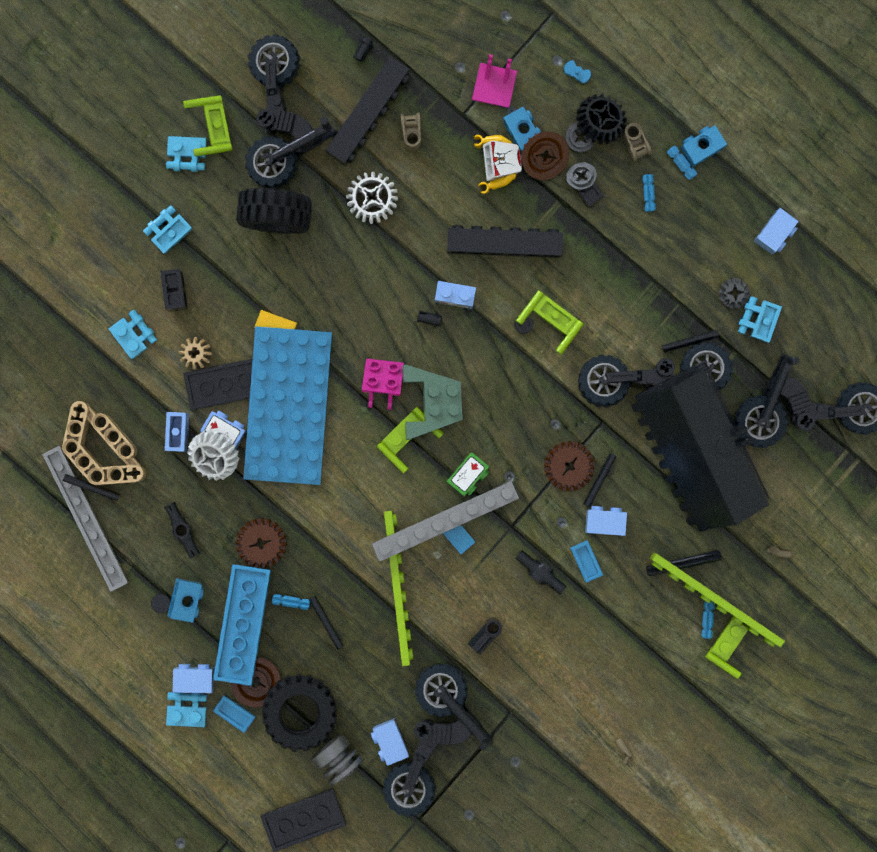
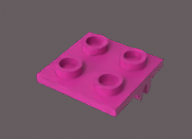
M489 54L487 64L480 63L472 100L509 108L517 71L510 69L512 59L509 58L506 69L491 66L493 55Z
M366 359L362 392L369 393L368 408L373 407L374 392L389 394L387 410H391L393 395L400 396L403 362Z

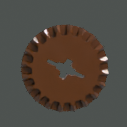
M552 131L535 133L524 144V149L521 151L522 167L528 175L538 180H548L556 177L564 170L569 159L567 142L558 133ZM546 151L551 156H546L543 160L539 154H544Z
M571 441L562 442L554 446L547 454L544 464L545 473L550 483L563 491H576L583 488L591 480L595 468L594 459L587 448ZM576 457V460L573 464V467L575 469L573 471L569 470L564 475H562L566 469V465L564 464L566 462L570 463Z
M259 518L247 522L237 534L236 548L239 557L249 566L268 568L282 558L286 549V538L278 524L269 519ZM258 538H261L262 541L272 540L263 545V549L260 546L251 547V545L258 542Z
M257 657L254 679L259 677V681L264 685L254 687L253 685L231 683L234 696L242 704L249 707H263L264 699L270 688H273L277 681H281L278 668L266 658Z

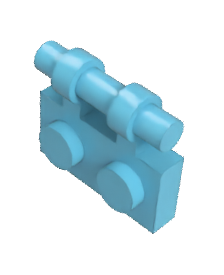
M168 136L167 156L175 158L174 161L166 162V168L174 169V171L185 169L191 170V172L205 170V163H198V159L206 158V155L194 157L193 149L207 147V139ZM182 157L192 158L191 162H181Z
M169 206L166 210L163 209L160 212L161 215L153 222L151 220L143 230L147 236L153 231L156 233L151 240L164 254L170 251L193 230L180 214L174 219L171 217L176 211L172 206ZM167 220L169 224L160 230L158 227Z
M750 296L749 302L744 307L743 319H740L738 324L740 325L738 333L745 335L747 328L752 329L750 337L770 343L782 306L764 300L761 307L756 306L757 298ZM753 312L758 313L755 323L750 322Z
M135 310L129 312V316L132 318L131 322L128 323L123 317L109 328V331L132 360L148 349L143 343L148 339L151 344L157 341L154 331L147 327L143 321L144 318L141 314L138 315ZM138 326L142 331V335L138 336L133 328Z
M168 692L167 699L175 700V705L167 706L166 725L206 726L207 707H199V701L206 702L207 694ZM182 701H192V706H182Z

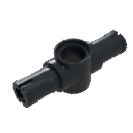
M176 502L165 506L164 508L172 521L170 524L173 528V535L179 540L180 544H183L189 559L201 554L193 540L192 526L186 521L185 517L181 516ZM180 525H184L187 528V533L184 536L178 533Z
M523 550L515 558L528 569V575L539 584H547L559 595L567 587L554 576V570L542 560L538 561L536 559L535 561Z

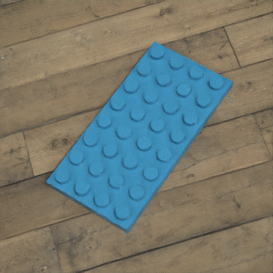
M255 326L243 479L320 485L332 332Z

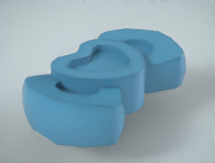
M574 60L567 62L564 66V74L575 78L581 84L587 83L591 78V71L583 70L580 66H576Z

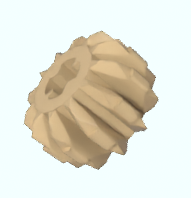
M194 337L193 343L189 338L186 339L188 346L181 344L185 351H179V354L185 356L180 361L186 362L185 366L187 368L192 365V368L197 370L198 364L201 368H204L203 361L206 363L210 362L206 356H212L211 352H206V350L210 349V345L204 346V339L198 343L197 337ZM195 349L200 352L199 355H196V358L191 355V352H195Z

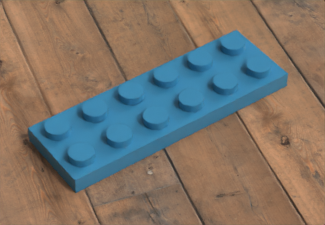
M232 564L213 680L253 685L271 570Z

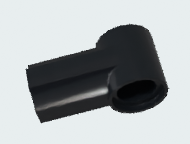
M494 617L487 619L482 628L468 642V645L481 655L488 645L500 635L502 625L499 619ZM496 623L499 628L497 631L491 632L488 630V625Z

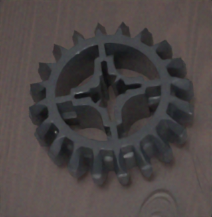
M603 93L599 97L597 94L592 97L589 96L585 101H582L577 109L575 120L578 121L577 127L582 128L580 134L585 133L586 139L591 138L592 143L598 141L599 145L604 142L606 144H609L611 141L614 142L623 134L626 128L627 118L624 117L626 111L621 110L622 105L616 104L617 99L610 100V95L607 98L604 97Z

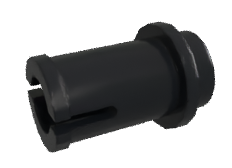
M363 36L362 39H359L360 44L353 55V58L364 63L369 49L373 47V41Z
M422 310L419 311L417 322L434 325L435 328L436 326L440 327L442 315H439L438 312L433 314Z

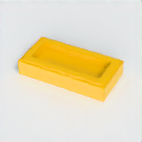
M261 310L255 326L295 329L297 323Z

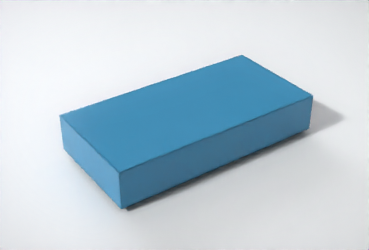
M461 525L443 533L460 554L475 543Z
M588 540L570 547L585 583L603 576Z
M226 695L222 697L213 710L214 713L243 733L246 732L256 717Z

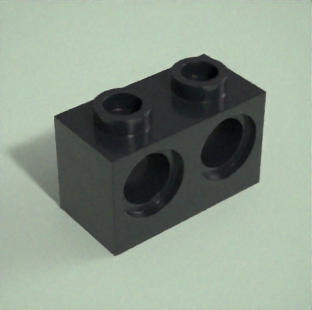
M180 269L160 271L165 310L168 312L188 310L183 271Z

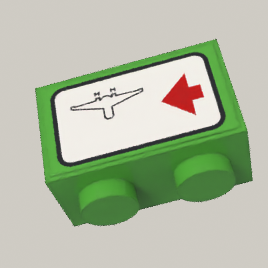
M471 452L447 482L463 496L466 494L470 496L477 488L474 484L479 479L483 481L488 475L487 469L489 466Z

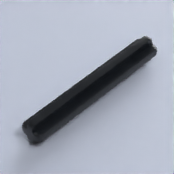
M716 550L668 562L679 569L720 561L722 557L720 551ZM653 565L646 566L648 576L669 572L665 568L661 571Z

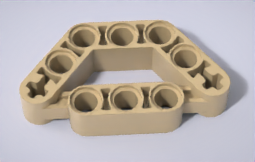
M74 402L70 408L62 450L85 478L93 485L143 481L146 478L147 472L135 459L137 448L110 416L102 413L96 414L86 402ZM78 408H83L85 411L80 413ZM104 417L106 425L101 428L98 425V420ZM75 418H81L83 421L75 420ZM89 422L126 465L103 467L84 446ZM75 424L81 426V431L78 434H75L73 431ZM114 431L119 435L116 442H113L110 438ZM74 442L77 445V449L74 453H71L69 446ZM126 446L131 448L129 456L123 454V449ZM84 457H88L90 462L87 467H84L81 463ZM115 470L121 472L119 480H115L113 477ZM97 471L102 474V479L99 482L94 479V474ZM140 471V475H137V478L136 476H127V472Z

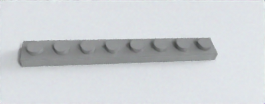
M58 446L42 454L110 592L128 584L129 581L83 489L62 481L65 474L77 478L62 447Z
M509 481L371 543L380 562L515 501L519 497L512 481Z

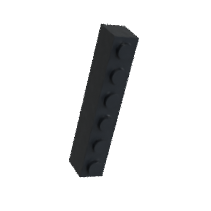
M391 56L327 147V155L345 167L348 163L351 164L357 156L355 152L359 147L363 148L368 140L366 136L369 132H374L378 126L377 120L380 116H385L389 109L387 106L391 100L393 102L396 100L400 93L398 90L401 85L405 86L409 81V68Z
M453 225L452 228H448L447 254L561 258L563 255V232H559L558 229H548L547 232H540L538 228H529L528 231H521V228L511 227L509 230H502V227H490V230L483 229L482 226H471V229H463L464 226Z

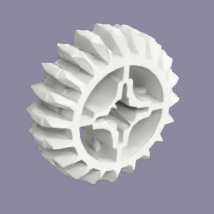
M375 172L371 173V177L364 173L365 179L363 180L360 176H357L359 183L351 182L355 188L348 187V191L353 194L346 195L347 199L352 200L347 203L348 207L354 206L350 212H357L355 216L357 219L363 215L362 222L364 223L367 218H369L370 224H373V218H376L377 222L380 223L381 216L387 220L388 218L385 213L387 212L392 215L393 211L390 207H397L392 202L398 201L397 196H392L397 193V189H391L394 183L387 184L389 177L381 180L382 173H379L377 178L375 177ZM367 184H378L374 189L363 187ZM383 188L388 193L386 204L379 198ZM358 192H361L365 197L361 208L357 204ZM367 194H368V195H371V196H373L374 194H376L375 197H376L377 201H376V200L374 201V200L372 199L371 201L368 202L369 196H367ZM372 206H376L379 209L381 208V210L377 212L366 211Z
M209 430L207 432L203 431L193 438L188 446L187 454L190 455L188 460L192 461L191 467L197 468L196 472L200 471L202 477L208 476L209 480L214 478L217 481L220 478L222 480L225 479L237 468L239 460L237 455L239 451L234 449L236 444L230 443L231 438L226 439L224 434L220 436L218 431L212 433Z

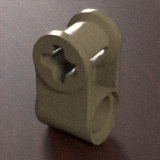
M420 113L409 116L401 114L404 145L409 151H417L421 146ZM411 137H415L418 140L415 144L408 143V139Z
M637 123L627 125L623 131V138L632 161L636 162L640 157L652 155L651 147L645 138L641 126ZM628 129H634L637 132V136H629Z

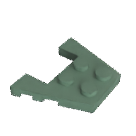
M409 365L402 366L403 383H423L425 421L405 422L406 440L463 420L460 381Z

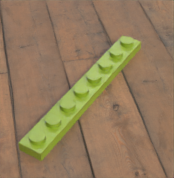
M385 511L386 533L389 536L395 533L394 526H398L397 516L392 511ZM400 552L389 557L402 666L410 665V660H413L412 648L408 649V641H411L410 629H406L405 622L409 621L408 610H404L403 603L407 601L406 592L401 590V583H404L403 572H399V564H402Z
M654 552L650 557L654 561L652 563L653 566L661 571L663 568L670 572L668 576L677 582L679 579L686 583L684 587L693 593L695 590L702 594L700 598L709 604L711 601L718 604L716 608L725 615L727 612L734 615L732 618L741 626L743 623L750 626L748 630L756 636L759 634L765 636L764 641L772 647L775 644L782 647L785 641L657 553Z

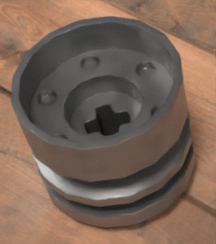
M342 733L327 743L311 758V761L318 770L325 766L328 767V770L323 775L325 778L334 774L328 781L331 786L347 778L363 760L360 755L351 759L357 752L355 749L346 753L345 749L349 746L350 742Z

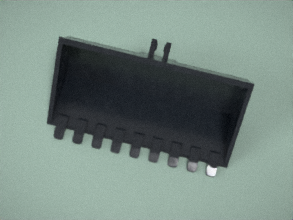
M702 361L635 395L637 403L631 405V408L634 412L642 411L644 417L638 420L640 426L649 425L651 431L647 432L645 437L648 441L656 440L658 444L652 448L654 455L662 454L664 460L659 462L660 468H669L672 473L665 478L668 483L676 482L678 488L672 491L674 497L683 496L685 502L679 504L681 511H690L692 516L686 518L688 525L696 524L699 532L734 526L769 506V495L746 448V445L753 443V438L741 437V435L748 432L747 426L736 427L706 361Z

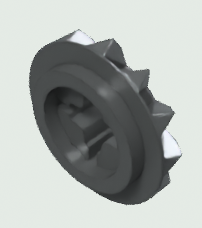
M578 122L568 128L566 142L569 148L575 152L584 153L591 149L594 143H592L591 138L586 139V134L584 136L585 142L580 140L575 143L577 139L576 133L581 135L580 131L582 129L577 127Z
M577 163L568 170L567 182L572 189L575 188L578 191L582 189L588 190L590 186H594V182L597 180L596 169L589 163ZM585 174L586 180L581 179L579 181L578 175L583 176Z
M728 279L719 289L721 302L729 308H740L749 300L750 291L748 284L742 281V279ZM734 285L736 291L742 292L736 296V301L733 295L727 294L733 291Z

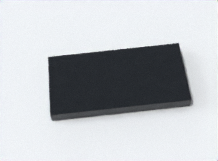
M253 359L183 373L191 411L250 399Z
M334 788L260 815L273 852L346 826V821Z

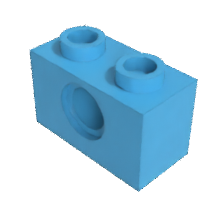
M524 107L503 117L502 121L514 144L519 146L520 154L528 139L532 138L535 133H541L538 127H534L530 111H526ZM526 126L529 132L522 134L518 128Z
M716 125L711 128L706 126L699 131L700 135L695 138L690 136L683 141L680 150L691 164V168L727 146ZM699 141L705 142L706 145H707V148H706V149H701V148L698 146V142H699Z
M176 578L167 616L171 619L193 623L194 618H197L199 613V607H197L198 600L202 599L204 589L202 584ZM190 596L191 602L188 605H183V598Z

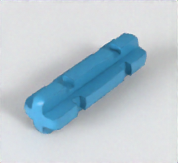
M677 146L671 147L667 154L674 158V163L682 172H685L684 175L688 180L694 178L697 175L696 170L690 167L691 164L682 153H679L680 150Z
M646 174L642 177L643 184H645L643 186L644 201L646 202L645 211L653 212L656 210V203L654 202L655 191L654 185H652L654 179L652 174Z
M274 594L272 598V604L274 605L283 604L282 606L297 609L300 607L303 610H308L310 606L309 599L300 600L297 597H282L279 594Z
M704 601L703 609L705 611H703L702 627L704 629L701 636L702 638L711 639L713 637L711 629L714 623L713 610L715 609V603L711 601L709 604Z

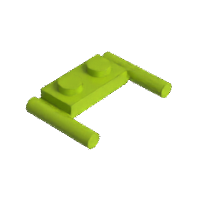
M221 95L183 101L184 109L198 106L204 107L211 146L193 149L194 157L232 151Z
M539 290L516 319V322L522 325L530 313L534 311L566 335L555 350L560 355L563 354L584 325Z
M418 407L377 445V448L403 474L409 468L396 454L410 441L406 440L405 422L425 421L424 413ZM440 429L431 431L438 439L444 434Z
M731 618L705 657L738 679L741 672L726 663V661H728L750 626L745 623L741 626Z

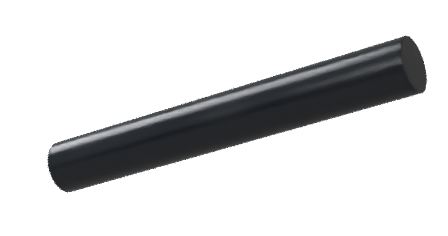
M717 330L668 343L662 345L663 352H668L719 337V333Z
M609 454L583 503L584 505L591 506L617 456Z
M67 474L64 475L62 480L118 501L120 496L119 493Z
M316 596L310 598V603L336 649L338 650L343 647V643Z

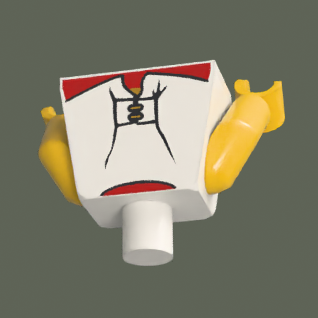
M481 135L474 136V140H481L479 144H474V147L478 149L483 147L487 181H490L488 184L486 182L479 183L478 186H487L486 191L480 193L487 194L491 188L492 190L498 189L512 182L516 178V174L521 172V166H523L519 146L512 144L510 140L502 135L486 136L485 138Z

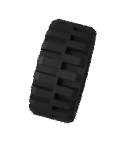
M270 188L244 189L238 195L236 221L239 226L262 232L280 234L306 233L310 228L312 201L308 196L292 191Z
M296 674V676H286L285 679L277 681L275 686L270 688L264 699L262 719L265 730L272 737L274 743H279L284 749L290 748L294 752L303 749L304 752L309 751L311 747L315 749L320 746L319 743L325 742L328 739V735L334 729L337 709L330 689L321 680L315 679L311 675L302 676V674ZM294 695H306L317 705V719L307 729H291L282 720V706L288 698Z

